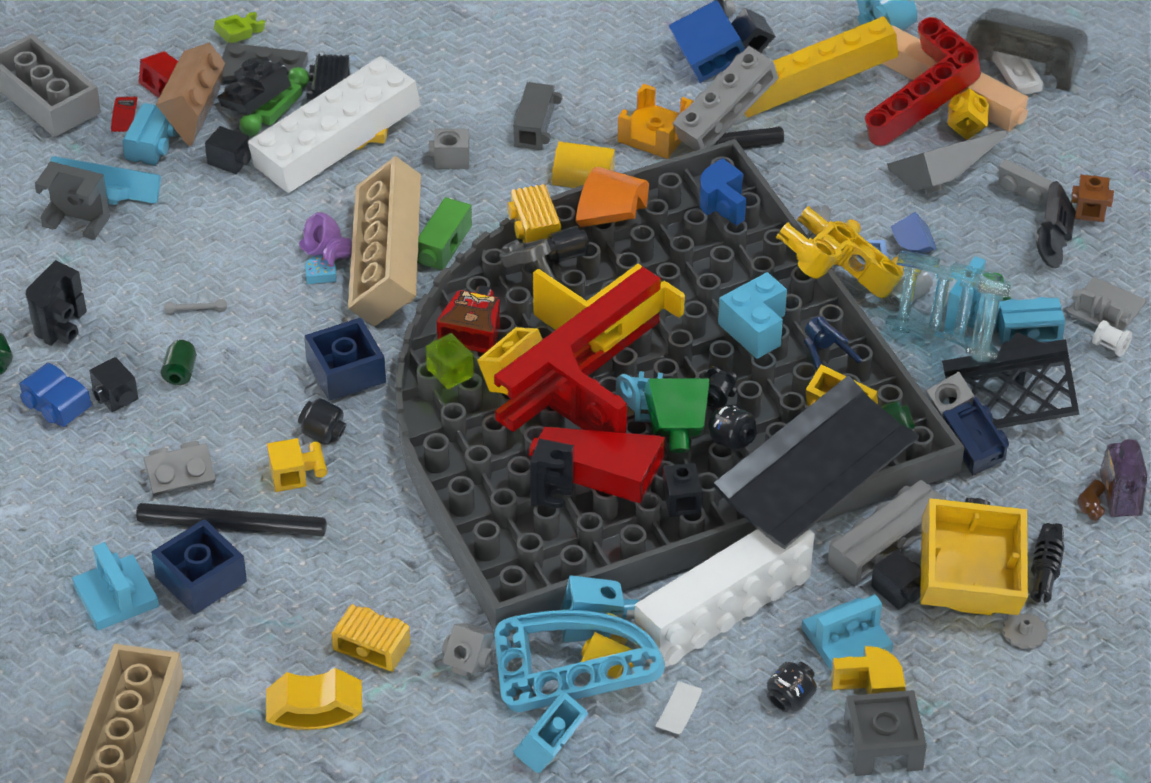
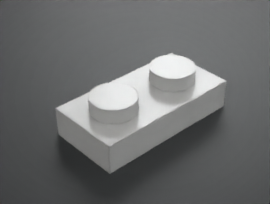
M1004 159L999 165L998 185L1007 191L1015 192L1027 198L1032 203L1046 207L1049 186L1053 181Z

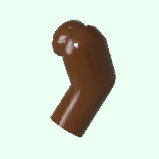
M1097 479L1093 480L1079 495L1077 501L1083 514H1087L1092 521L1098 520L1105 513V509L1100 505L1099 497L1106 488Z

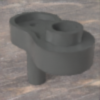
M547 239L521 244L519 240H515L502 247L503 252L499 257L504 267L534 262L537 269L555 279L545 259V256L551 252Z

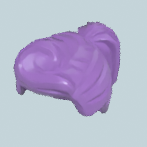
M316 212L306 220L303 229L304 238L299 241V246L307 255H323L324 260L328 261L330 267L334 266L336 259L343 260L351 257L352 241L350 238L341 236L340 228L332 217L323 212Z

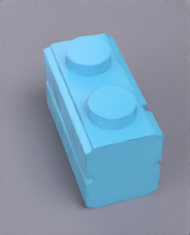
M148 103L141 105L122 140L124 156L127 161H142L144 164L156 165L161 155L167 154L171 136L175 137L177 135V131L156 105Z
M1039 297L1028 300L1008 299L1001 301L997 326L1001 344L1005 341L1009 342L1016 332L1041 343L1063 339L1065 318L1061 310L1059 298Z
M561 692L513 751L515 756L534 772L540 774L588 715L587 710L567 693Z

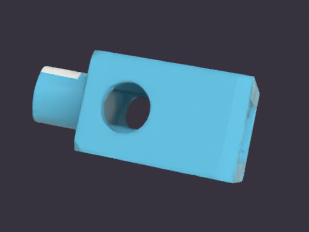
M569 576L561 610L611 613L622 619H635V604L639 600L623 599L621 584L617 581ZM561 630L563 642L585 641L590 637L592 638L594 632L607 638L611 636L610 633L593 630Z

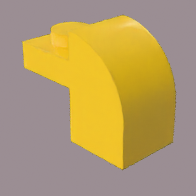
M865 646L863 657L847 656L833 658L831 671L832 690L866 688L867 694L906 690L900 662L894 655L884 649Z

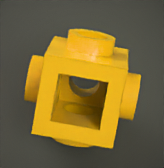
M969 88L963 93L955 95L950 100L947 125L964 139L968 140L988 126L989 103L983 96L978 95Z

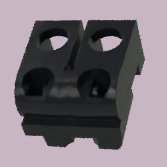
M57 260L26 289L25 293L34 334L36 337L44 339V343L50 346L57 340L69 344L79 333L77 325L69 322V320L73 316L80 319L87 312L79 271Z

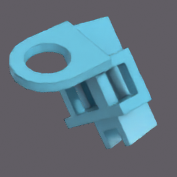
M639 371V378L630 377L627 374L618 376L616 379V395H619L635 411V421L651 422L649 414H641V409L648 410L643 389L649 379L644 378V372ZM658 373L657 378H663V373Z

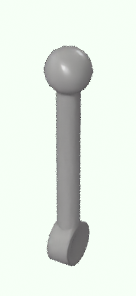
M218 299L215 303L174 304L167 302L164 305L165 312L169 314L176 310L216 309L219 312H223L227 309V302L224 299Z

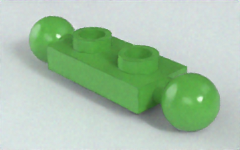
M302 67L291 69L288 78L292 85L251 114L244 115L239 121L240 131L247 136H255L261 130V123L271 126L302 96V89L309 83V73Z

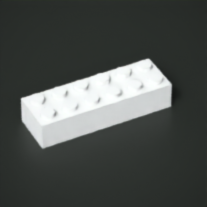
M383 57L376 58L249 140L248 145L254 167L287 193H290L375 137V134L385 128H389L419 108L421 105L416 81Z
M808 529L787 548L783 549L773 543L760 530L753 531L635 604L634 624L644 628L645 632L654 640L662 653L665 667L678 663L683 656L692 650L702 648L716 635L729 631L735 623L745 617L753 616L759 608L771 601L778 600L786 591L794 586L805 583L811 574L814 533ZM634 643V647L639 649L640 647Z

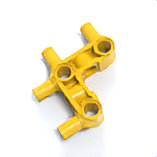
M810 206L804 209L797 221L814 233L816 237L813 239L806 238L792 227L789 222L783 226L776 236L777 239L797 253L798 266L809 277L818 279L827 274L833 265H838L858 279L859 283L879 298H886L893 288L900 282L904 274L903 272L907 268L904 258L896 256L890 260L860 236L861 226L856 220L850 219L846 223L841 221L828 222L811 209ZM856 255L863 257L865 265L857 260Z

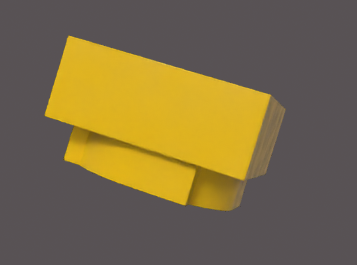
M930 498L923 512L921 524L920 604L948 607L959 612L992 615L994 612L1019 615L1028 598L1027 509Z

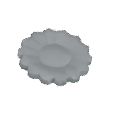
M1019 613V615L1015 616L1010 615L1008 620H1005L1003 623L1002 633L1005 635V640L1009 641L1012 646L1033 650L1035 647H1041L1043 642L1047 641L1049 630L1046 628V623L1040 621L1038 616H1032L1030 613Z

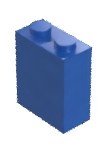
M717 0L668 25L699 83L724 71L733 62L734 58L745 50L740 37Z

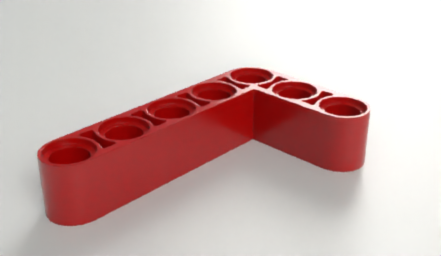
M928 17L918 24L921 48L937 63L866 114L865 124L869 140L872 144L882 146L890 143L980 78L981 68L978 51L940 19Z

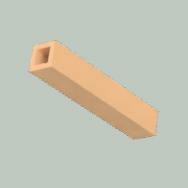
M892 26L897 35L899 57L882 64L914 80L937 62L922 50L920 39ZM982 72L977 81L959 93L961 94L971 88L975 93L983 96L989 103L988 121L1008 132L1016 125L1022 124L1028 115V110L1026 109L1028 96Z

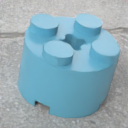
M856 0L860 15H858L860 25L884 16L891 26L904 31L917 21V9L913 0L910 2L908 0Z

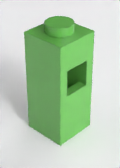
M447 197L443 199L418 237L417 263L443 270L472 227L471 204Z

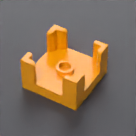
M643 83L637 92V109L631 117L627 116V110L625 109L618 115L617 142L669 159L681 143V140L677 137L675 126H673V122L680 113L656 105V88ZM682 97L680 99V113L685 111L694 100Z

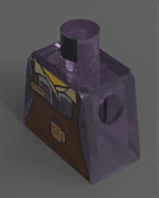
M1126 439L1121 443H1111L1106 447L1100 467V477L1106 488L1104 493L1110 517L1142 516L1147 485V470L1140 444L1132 439ZM1125 483H1126L1125 489H1129V492H1126V491H1124V490L1122 489V487H1123V485H1124Z

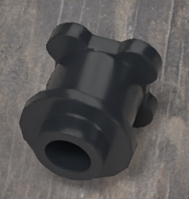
M711 366L708 370L710 378L707 406L721 408L726 405L728 397L736 395L735 383L738 378L731 371L725 372L717 366Z

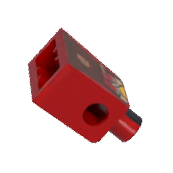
M482 285L477 287L475 293L463 290L457 291L436 321L437 343L486 353L497 343L500 325V300L493 296L492 289Z

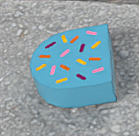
M323 255L313 256L308 259L305 265L307 284L337 282L335 263L333 267H330L328 261L324 260Z

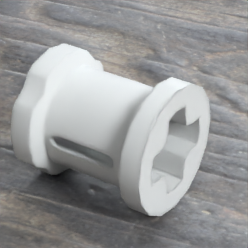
M1102 320L1094 333L1092 343L1114 350L1115 354L1121 357L1129 347L1132 332L1128 330L1123 332L1110 326L1109 322Z

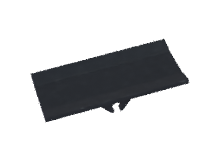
M848 375L716 480L713 486L730 505L767 538L785 549L918 440L919 435L905 425H901L867 396L861 387Z

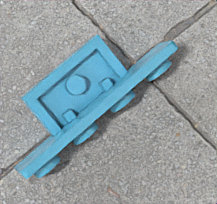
M58 156L51 157V162L104 174L108 204L118 205V201L126 199L148 203L158 202L161 175Z

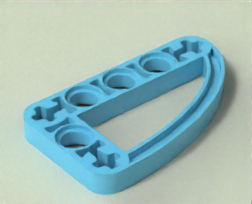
M576 610L537 612L506 618L495 629L501 696L505 704L515 712H524L550 706L561 692L567 693L576 700L653 682L659 679L665 670V662L661 651L654 640L643 629L627 620L608 614ZM513 629L517 632L513 634V643L516 646L512 648L510 641L507 639L510 636V630ZM551 630H593L623 637L640 648L533 673L528 634ZM522 658L523 664L519 670L515 672L507 671V665L511 659ZM651 659L653 663L650 664V669L645 670L643 666L646 665V660ZM631 662H632L633 665L635 666V667H632V669H633V671H634V674H632L631 667L629 666V663H631ZM621 665L624 667V671L619 678L612 680L607 678V672L612 666ZM590 673L591 680L586 686H575V679L579 674ZM550 680L558 681V688L554 693L550 695L542 693L545 683ZM521 689L524 693L520 694V699L515 701L513 697L516 696L517 690ZM535 691L537 696L534 697L531 693Z

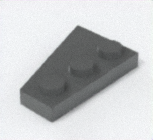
M227 43L222 55L225 67L221 85H224L226 80H237L234 72L241 68V64L250 58L263 59L268 57L274 64L281 61L287 67L288 72H290L295 67L306 68L308 52L244 45L241 43Z

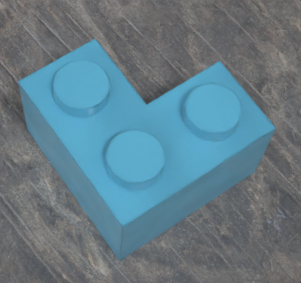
M768 272L719 298L718 324L756 359L781 346L783 324L781 317L785 316L787 289Z

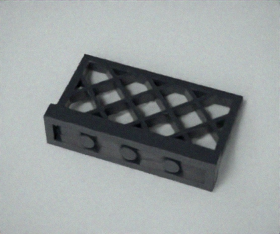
M1066 339L942 361L945 379L960 372L965 382L974 387L972 389L974 396L981 391L992 398L987 404L990 410L997 402L1010 410L1004 418H993V423L997 429L1079 415ZM1064 365L1065 375L1058 383L1045 376L1051 367ZM1028 371L1036 377L1026 389L1014 380L1019 373ZM998 377L1005 382L996 394L983 386L989 378ZM1041 380L1054 388L1045 400L1032 392ZM1066 382L1068 384V389L1063 387ZM1010 385L1023 393L1014 405L1001 398ZM1060 391L1070 398L1071 407L1058 409L1050 404V402ZM948 397L949 404L954 403L957 398ZM1027 397L1041 404L1035 413L1026 414L1019 409Z

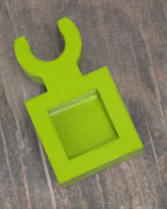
M250 12L244 18L235 14L215 20L214 30L228 43H235L251 38L252 32L260 33L264 31L266 21L264 19L256 21V12Z

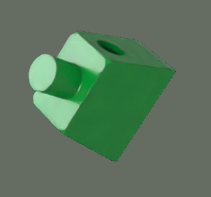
M649 378L645 384L644 394L653 433L656 436H669L670 452H688L689 436H698L703 430L709 378Z

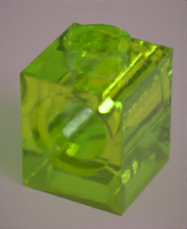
M452 333L426 346L427 369L447 389L474 376L473 354Z

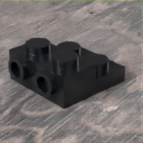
M268 57L263 59L250 58L241 64V68L234 72L238 82L226 86L224 92L218 95L217 99L221 106L249 115L292 85L288 78V69L281 61L274 64Z

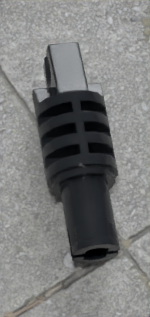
M1044 523L1036 541L1031 566L1034 582L1030 593L1031 599L1035 602L1041 603L1043 594L1044 603L1050 602L1054 580L1060 576L1065 546L1063 525L1059 523Z

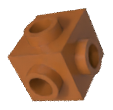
M1080 174L1079 186L1073 185L1071 203H1076L1075 219L1096 222L1105 221L1107 207H1112L1114 190H1109L1110 178Z

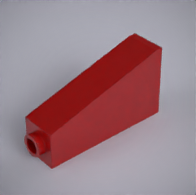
M544 427L539 436L540 439L574 445L575 484L637 503H641L664 460L665 437L656 435ZM535 437L532 440L529 456H533L539 438Z

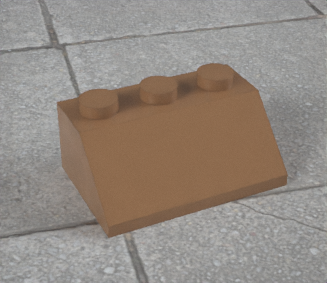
M210 42L183 51L156 103V106L188 146L193 145L220 91L225 62Z

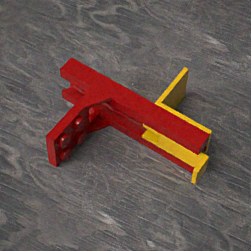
M640 264L632 267L587 301L540 269L534 271L533 313L537 318L555 329V331L494 375V385L497 387L502 385L508 389V397L511 398L495 410V420L514 432L547 406H550L582 430L626 433L627 403L619 395H614L601 386L597 380L591 379L588 376L657 325L660 320L661 310L666 309L678 318L684 315V293L665 280L661 282L660 277Z

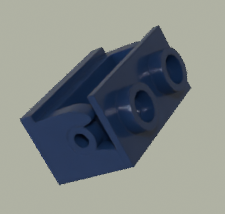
M973 397V406L970 402L943 412V419L964 446L963 461L972 476L1006 460L1007 448L1009 447L1007 436L1001 429L997 430L993 423L990 409L986 405L982 406L977 397Z

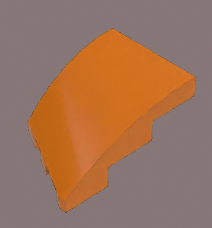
M594 167L588 175L580 195L576 215L577 224L580 227L635 219L637 209L647 208L648 181L605 168Z

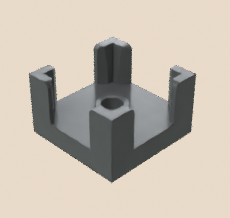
M50 161L35 182L36 193L41 194L43 190L49 189L51 200L41 214L42 227L54 230L65 215L90 221L82 233L83 237L93 240L97 238L110 218L104 174Z
M914 690L846 696L844 725L846 733H852L854 742L852 763L855 776L872 774L874 758L908 755L907 771L924 769L927 743Z

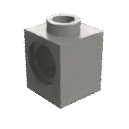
M435 129L434 140H429V157H434L435 169H469V129Z
M960 372L926 390L929 400L942 417L944 411L951 410L964 403L970 402L973 406V397L975 396ZM948 397L957 398L952 404H943V401Z

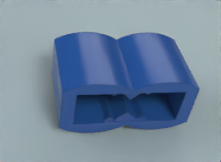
M51 363L44 364L19 383L22 402L29 409L34 408L41 412L49 423H56L64 427L92 406L89 391L79 381L72 377H67L62 370Z

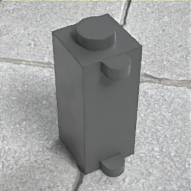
M526 83L513 125L514 147L542 150L543 144L550 142L551 135L547 133L555 104H560L563 98L561 93L554 92V85Z

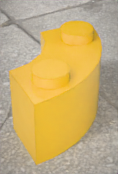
M337 668L314 676H300L286 672L266 689V722L277 726L302 730L322 729L343 724L362 713V680Z

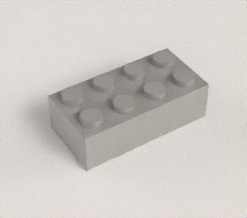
M30 34L0 50V91L52 136L57 137L101 113L97 86L34 34Z

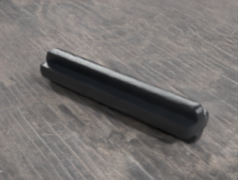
M782 127L726 132L714 145L736 139L742 148L782 144L785 135Z

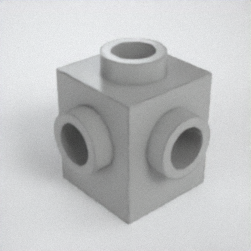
M468 623L454 624L451 634L447 635L443 643L442 653L445 655L442 663L452 666V672L466 677H470L471 673L483 672L484 668L490 665L493 657L491 645L495 633Z

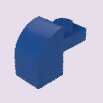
M723 158L703 171L700 178L699 204L707 216L717 211L722 217L727 218L737 226L745 221L746 198L742 196L743 173Z

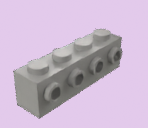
M750 46L741 54H738L733 62L716 76L714 82L704 92L698 94L695 101L677 116L673 126H675L678 139L695 151L713 146L778 79L774 62Z

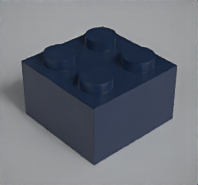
M361 317L304 335L306 361L328 401L386 383L385 357Z
M205 519L151 551L155 577L194 615L247 582L244 555Z

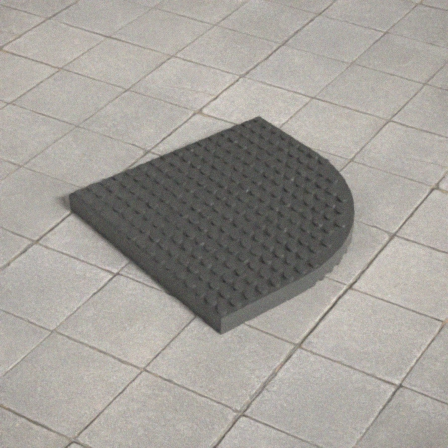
M736 139L622 173L647 180L649 183L647 208L637 209L635 219L580 227L576 222V215L584 185L551 196L550 198L561 223V230L577 226L580 231L584 230L588 237L589 247L585 248L586 253L584 255L559 263L556 260L549 262L546 256L545 259L555 280L586 301L637 264L660 277L661 282L665 280L683 292L685 295L684 315L678 318L666 309L661 310L660 320L657 325L588 377L597 380L601 386L616 395V379L622 374L639 378V371L644 372V378H657L658 373H663V378H710L708 370L711 366H717L725 372L731 371L738 378L735 383L737 393L734 397H728L726 405H733L750 412L756 421V437L744 449L734 451L712 440L708 423L713 412L719 408L706 406L704 428L698 436H689L688 452H670L669 436H661L665 437L664 460L641 503L574 483V490L571 496L553 494L551 496L554 499L564 500V507L531 506L530 461L532 456H529V449L532 440L535 437L539 438L544 427L581 428L550 406H547L512 432L495 420V410L511 398L504 393L489 392L477 361L484 353L437 343L436 321L456 292L463 290L475 293L477 287L482 285L491 288L494 293L493 296L500 300V325L497 343L515 327L539 329L542 340L555 331V329L537 318L533 313V272L537 270L534 262L504 267L499 257L503 252L502 247L515 240H519L520 244L524 243L522 239H517L515 219H504L499 223V228L491 233L485 231L472 242V247L465 253L459 252L455 256V262L449 268L445 267L433 281L434 286L428 294L423 295L416 307V314L406 328L403 347L398 356L395 389L399 442L408 474L418 496L494 632L497 625L509 617L537 612L560 611L569 576L617 581L621 584L622 591L701 564L757 530L751 522L720 495L713 485L716 480L809 407L806 399V388L817 370L810 350L805 345L804 340L808 337L805 333V327L815 317L823 316L831 326L849 340L847 345L862 359L861 363H857L837 344L833 343L828 348L816 347L821 364L845 376L849 375L853 380L876 390L879 406L892 401L899 402L901 406L907 405L915 425V429L912 431L919 435L918 440L818 522L895 496L904 486L911 487L920 480L930 484L961 473L964 453L963 444L832 268L827 274L818 279L809 277L799 268L796 257L797 253L776 238L783 226L789 222L792 227L809 239ZM722 158L743 173L742 196L746 198L745 221L737 226L727 218L722 217L717 211L707 216L699 204L701 175L707 167ZM768 272L787 289L785 316L781 317L783 319L781 346L756 359L718 324L719 298ZM627 405L626 433L654 435L651 422L635 421V411ZM641 409V414H649L648 410ZM696 463L703 491L702 513L669 517L663 492V466Z

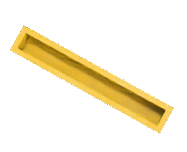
M883 16L773 60L778 79L744 114L749 118L899 57L895 30Z

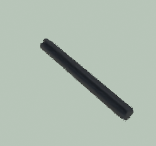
M139 503L136 510L137 521L146 523L193 526L205 519L214 528L324 536L327 529L326 518L150 503Z

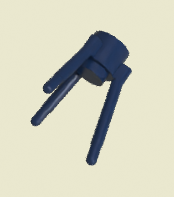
M823 316L815 317L807 323L805 333L808 337L804 340V343L810 350L816 370L821 365L816 347L828 348L833 343L837 344L857 363L862 362V359L847 345L849 340L831 326Z

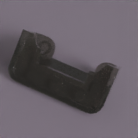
M998 8L987 9L971 23L966 35V41L978 51L979 61L983 58L991 61L994 51L1044 63L1046 64L1044 75L1050 76L1052 74L1057 80L1056 89L1070 92L1088 48V36L1079 28Z

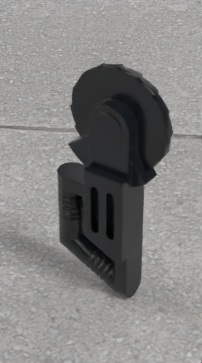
M1058 181L1052 182L1049 186L1045 219L1036 232V246L1041 259L1047 266L1055 269L1062 265V248L1067 246L1066 241L1072 239L1076 213L1063 186Z

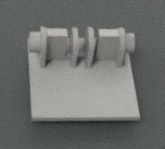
M1093 277L1085 288L1081 290L1075 289L1072 294L1074 302L1067 309L1066 314L1098 327L1102 320L1109 322L1110 326L1124 332L1145 305L1147 299Z

